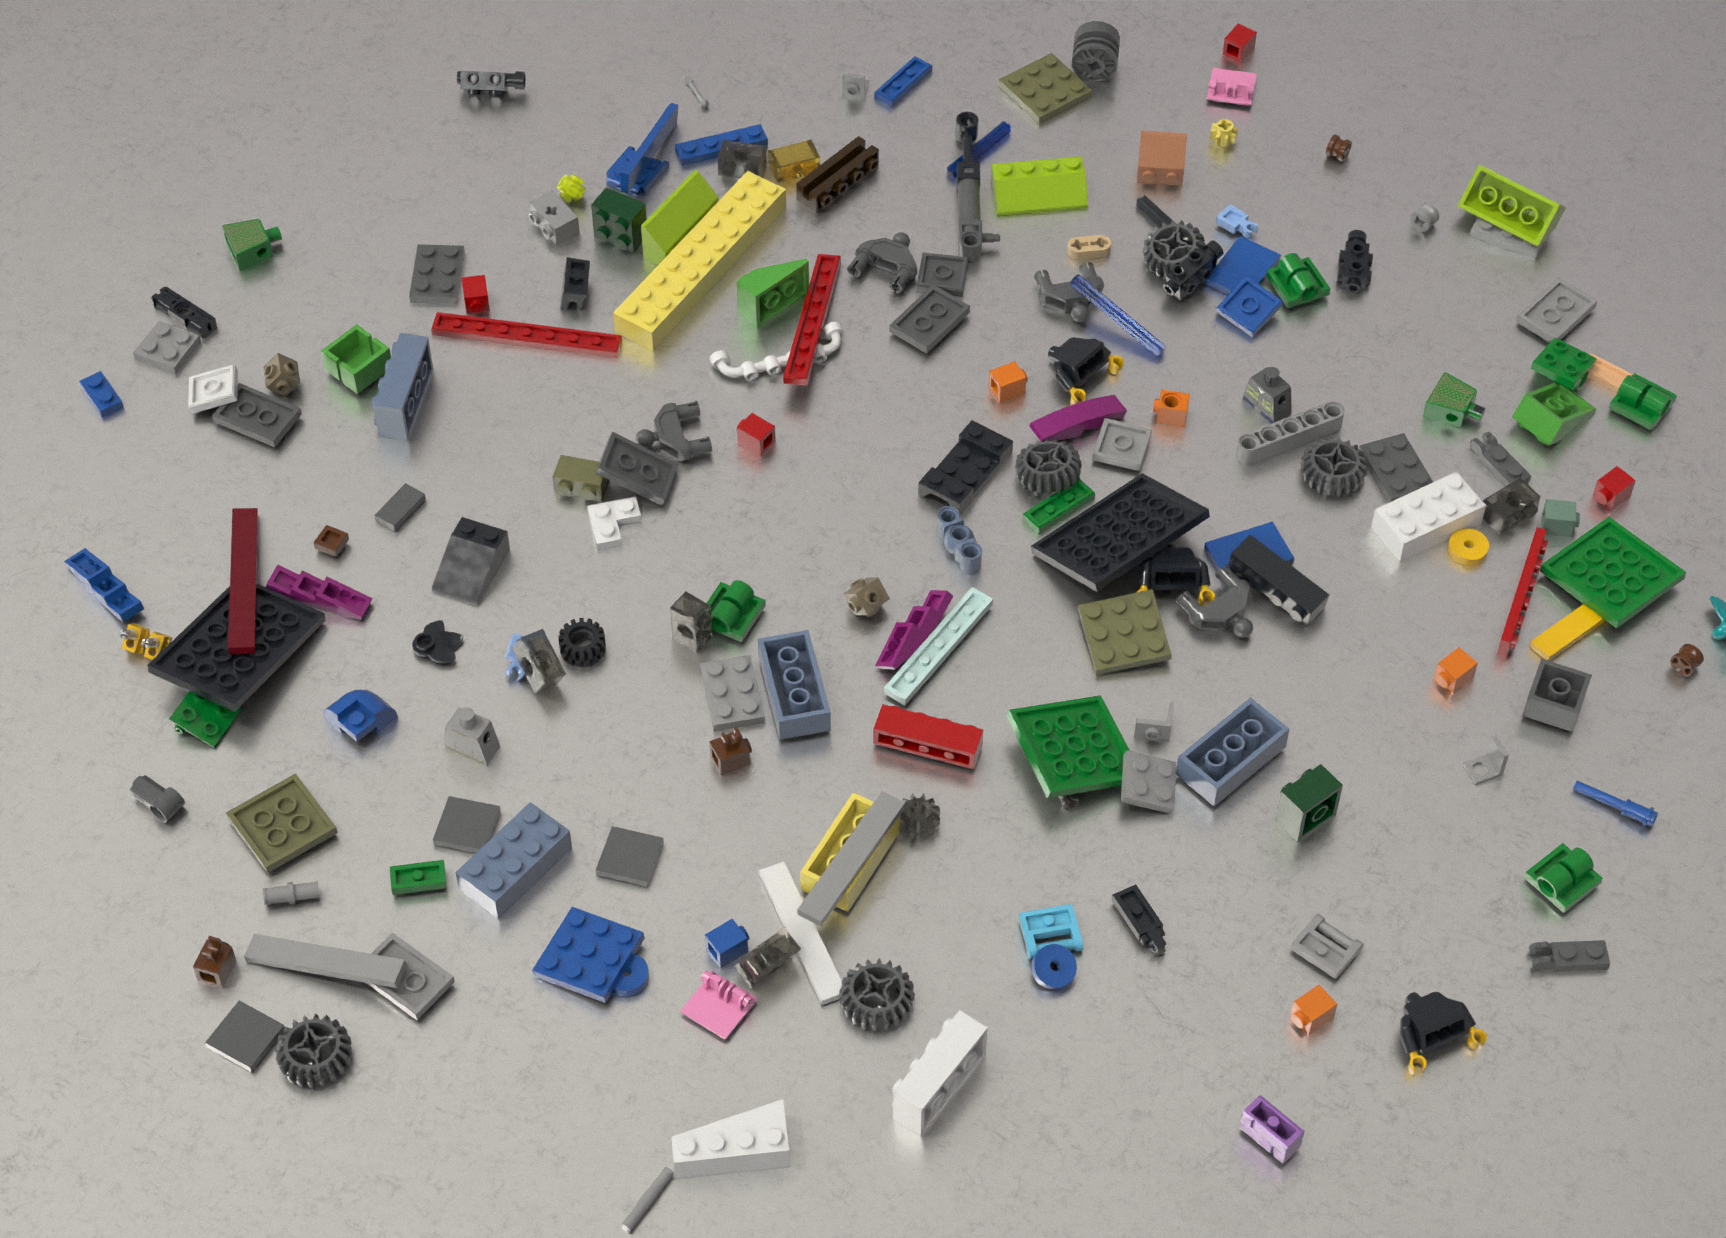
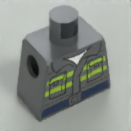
M1266 367L1249 379L1242 398L1243 401L1270 424L1288 418L1292 413L1291 387L1279 376L1280 371L1276 367Z

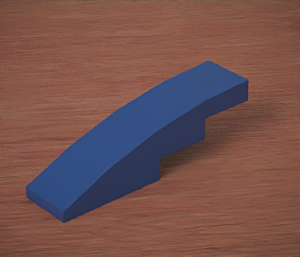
M86 548L64 561L66 566L95 598L123 623L144 610L142 602L128 591L126 585L112 574L110 567Z

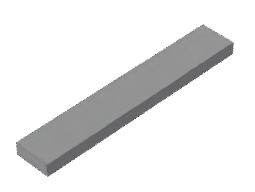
M883 791L879 794L797 909V915L820 927L823 925L905 809V802Z
M258 934L253 935L244 955L246 962L394 988L398 987L407 966L404 959Z

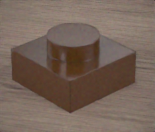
M326 525L313 542L314 548L337 557L348 542L349 536L344 531Z

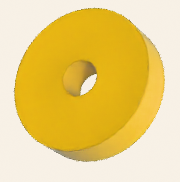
M1464 528L1455 531L1450 536L1447 549L1450 557L1455 562L1465 566H1475L1486 559L1489 542L1481 532L1475 529Z

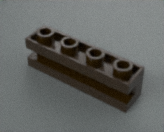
M858 136L796 183V200L815 213L819 212L839 195H843L852 185L860 182L865 175L877 168L879 165V149L873 145L865 149V140Z

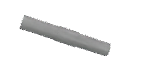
M665 1167L623 1221L621 1227L625 1231L630 1232L674 1175L670 1168Z

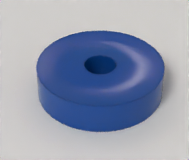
M1050 944L1041 948L1034 955L1031 970L1033 977L1042 987L1058 990L1067 986L1074 979L1077 964L1074 955L1066 947ZM1050 963H1055L1058 971H1053Z
M636 954L633 956L623 973H630L631 975H621L614 987L613 993L619 996H633L644 990L649 982V970L646 961Z

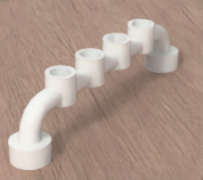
M831 322L824 327L823 332L826 339L831 342L823 346L822 344L818 345L814 359L815 364L823 363L827 359L826 354H830L839 348L841 337L844 335L841 323ZM725 350L714 352L710 356V361L714 369L720 370L726 376L739 377L744 375L746 381H753L759 376V371L767 370L769 375L778 374L781 371V366L787 365L790 351L786 355L779 357L775 355L767 356L763 361L755 363L753 361H746L740 367L735 368L729 367L731 360L728 352Z

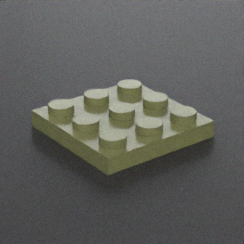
M1053 53L999 79V87L1038 124L1092 97V89Z
M1153 589L1078 605V612L1096 675L1171 660L1172 654Z
M296 773L226 812L227 819L267 873L338 833L334 823Z

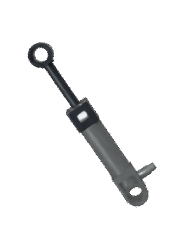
M966 111L958 114L955 130L956 139L963 143V162H957L956 174L958 194V255L969 257V263H974L981 258L982 243L999 242L1000 235L982 233V220L980 216V162H972V142L978 136L979 119L975 113Z

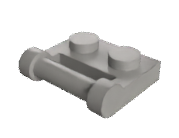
M1316 914L1291 943L1290 949L1334 979H1337L1353 958L1358 956L1364 943L1358 939L1354 941L1325 922L1323 916ZM1317 931H1321L1331 939L1335 940L1336 942L1347 948V950L1345 951L1344 949H1342L1341 947H1339L1338 945H1336L1335 943H1333Z

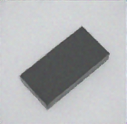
M405 483L374 515L375 521L396 531L425 501V493Z

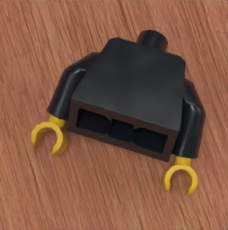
M1072 337L1060 347L1052 346L1049 349L1048 357L1052 362V372L1066 392H1070L1071 405L1079 403L1077 398H1080L1082 402L1086 398L1085 391L1076 389L1075 386L1080 387L1106 363L1109 362L1108 371L1111 374L1117 375L1119 368L1122 369L1124 365L1123 358L1117 355L1112 356V352L1104 346V342L1097 339Z
M1172 544L1167 545L1155 553L1154 556L1146 559L1140 566L1138 581L1140 590L1137 592L1147 591L1150 587L1151 590H1199L1201 588L1197 600L1201 606L1204 602L1203 598H1208L1210 602L1215 598L1214 592L1208 588L1211 586L1208 566L1194 555L1191 548L1176 547Z
M1413 992L1406 997L1403 1007L1404 1016L1400 1019V1037L1406 1054H1410L1411 1059L1408 1064L1410 1074H1415L1413 1063L1420 1064L1423 1072L1426 1068V1059L1418 1055L1417 1051L1419 1050L1422 1053H1426L1468 1034L1470 1036L1467 1038V1045L1472 1050H1476L1478 1047V1042L1475 1038L1480 1041L1481 1045H1484L1486 1042V1032L1475 1028L1476 1022L1463 1002L1449 999L1440 992H1432L1423 997Z

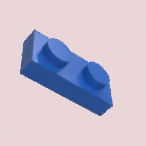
M101 371L79 381L82 390L101 417L124 408L122 400Z

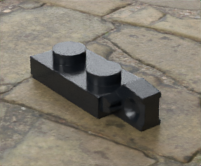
M1135 884L1113 894L1112 902L1142 945L1148 943L1155 956L1166 951V942L1163 939V936H1165L1163 923L1138 886Z

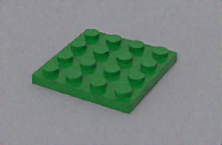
M1607 517L1541 564L1540 568L1541 573L1616 628L1684 580L1686 571L1610 517Z
M1101 695L1010 709L1006 717L1047 798L1122 786L1123 755L1127 750H1130Z

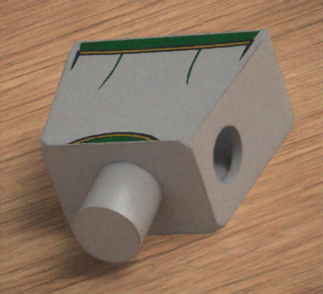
M458 708L445 727L444 748L485 766L490 763L500 748L492 722L475 714L471 708Z

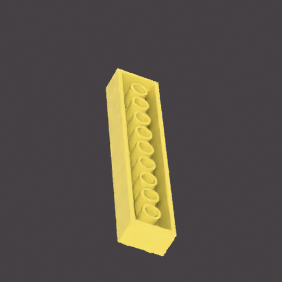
M747 171L613 312L614 332L653 352L786 209V189Z

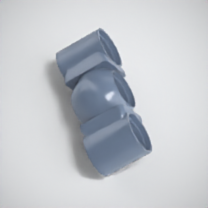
M952 506L940 508L937 513V533L942 537L946 550L955 555L954 559L959 563V568L963 573L976 574L981 569L982 548L976 542L973 531L969 527L964 526V520L960 518L959 511Z

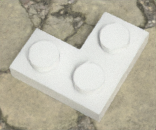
M636 497L587 506L597 550L621 546L622 539L618 526L641 522V514Z

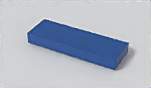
M914 56L874 92V98L893 107L932 72V65Z

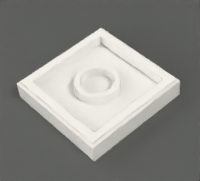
M235 364L189 377L188 409L191 414L237 401L238 370Z

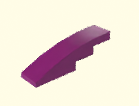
M1109 395L1076 403L1054 411L1031 422L1029 427L1041 442H1045L1046 438L1048 441L1080 437L1083 430L1101 428L1105 418H1124L1127 410L1115 395Z
M280 565L276 566L266 583L267 588L307 606L359 620L363 618L373 599L327 576L325 580H321L303 570L299 575Z
M930 590L923 606H913L906 622H896L875 666L881 669H896L906 661L936 627L950 604L953 595L945 590Z

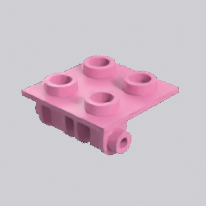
M1213 68L1207 100L1251 106L1257 74Z
M705 971L701 977L702 985L680 1010V1013L726 1040L758 998L714 971Z

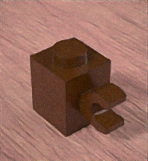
M737 727L733 729L734 732L729 734L722 732L719 738L709 741L710 757L721 776L750 764L749 753H752L750 742L747 738L743 739Z
M208 936V940H206L193 965L197 981L223 988L236 963L232 946L221 941L220 938Z

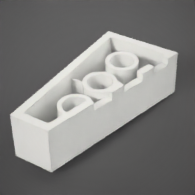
M783 1099L671 1137L675 1179L790 1166Z

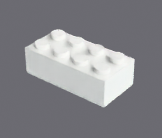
M1455 472L1376 508L1371 529L1396 559L1401 562L1450 539V536L1459 529H1472L1481 525L1486 505L1463 478Z
M960 1010L954 1018L949 1017L942 1027L941 1034L937 1038L933 1037L927 1044L924 1055L921 1058L917 1057L912 1062L907 1076L904 1079L900 1078L895 1083L892 1089L893 1119L921 1137L986 1056L988 1028Z

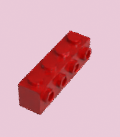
M882 704L873 728V744L974 769L983 745L984 730L973 725H964L952 722L949 719L928 716L922 712H912L901 709L898 706Z

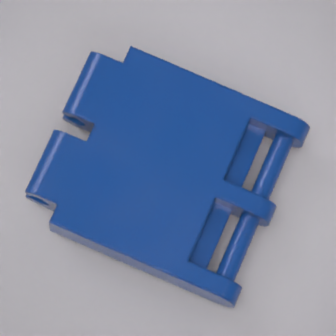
M629 146L606 172V181H608L606 184L620 190L621 172L635 154L634 147ZM653 158L629 194L639 197L641 193L646 195L668 169L669 162L665 160L662 162Z

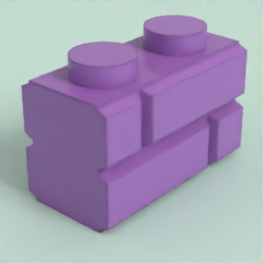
M1261 1095L1242 1112L1239 1124L1241 1130L1269 1153H1273L1274 1157L1282 1164L1300 1148L1305 1132Z

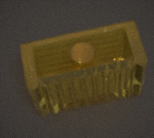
M811 139L768 150V164L777 182L780 183L781 181H790L794 178L808 175L820 166V155Z

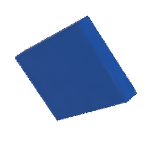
M1240 236L1213 269L1212 275L1206 280L1205 284L1228 295L1245 276L1261 285L1266 279L1267 270L1277 265L1281 254Z
M1273 521L1205 542L1204 549L1217 571L1220 568L1225 570L1223 566L1228 565L1231 553L1249 535H1252L1287 563H1294V556Z

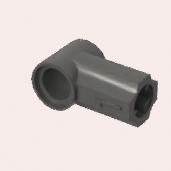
M146 775L138 776L130 788L131 795L148 806L153 815L165 823L185 805V800L175 789L171 787L165 789Z

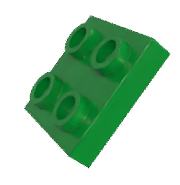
M1290 253L1279 261L1278 267L1267 270L1266 277L1287 308L1330 295V287L1309 257L1301 259L1298 254Z
M1554 337L1532 362L1530 369L1571 390H1579L1585 383L1590 370L1595 366L1597 358Z
M1634 373L1632 376H1626L1617 395L1610 402L1609 409L1652 431L1673 405L1677 395Z
M735 580L731 585L720 582L697 616V624L743 642L765 608L766 600L755 596L753 589L743 581Z
M1564 843L1527 870L1524 876L1531 885L1563 913L1598 887L1603 879L1593 870V861L1586 851L1578 847L1570 850Z

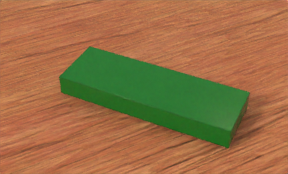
M1079 478L1076 480V485H1070L1069 490L1061 489L1060 494L1056 492L1023 513L1022 519L1036 533L1040 534L1095 499V492Z

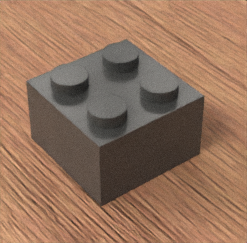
M1541 658L1522 716L1573 732L1592 674Z

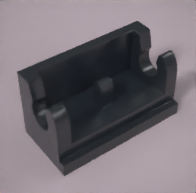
M567 257L563 273L560 309L567 310L571 301L577 303V310L582 308L584 298H587L590 261Z

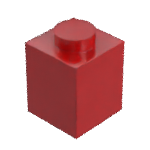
M1238 23L1224 38L1222 55L1242 63L1255 49L1257 32Z
M485 275L462 277L466 314L490 311Z
M754 413L741 420L737 426L738 444L760 457L776 442L775 426Z
M1616 466L1597 480L1593 497L1612 511L1631 496L1636 480Z

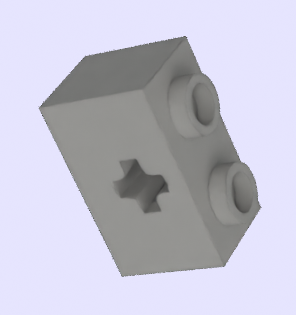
M553 190L529 202V218L534 225H538L542 229L544 236L547 239L550 238L556 245L580 233L578 216Z

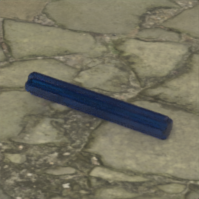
M1002 121L972 146V162L979 159L1011 132L1010 124ZM963 154L946 168V173L951 178H956L957 162H963Z

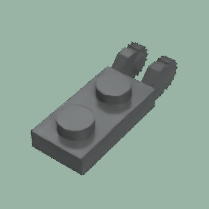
M1486 432L1482 434V441L1478 438L1470 440V447L1480 458V461L1509 491H1513L1531 480V475L1501 444H1498L1496 437L1492 433Z
M1605 940L1551 943L1545 941L1535 942L1529 946L1531 955H1550L1533 959L1532 966L1534 970H1553L1554 972L1607 970L1610 966Z

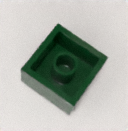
M605 187L591 204L594 238L634 254L642 244L641 225L647 220L646 203Z
M1322 764L1313 770H1306L1300 779L1294 783H1287L1281 789L1275 821L1298 842L1337 814L1343 784Z

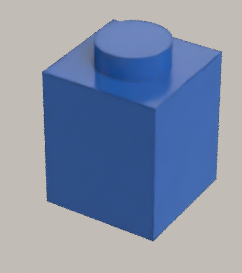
M731 919L705 934V946L715 962L722 968L748 953V940L750 938L746 929L742 925L738 926Z

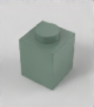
M1546 499L1542 511V529L1546 530L1545 534L1572 537L1574 527H1579L1580 513L1576 512V502Z

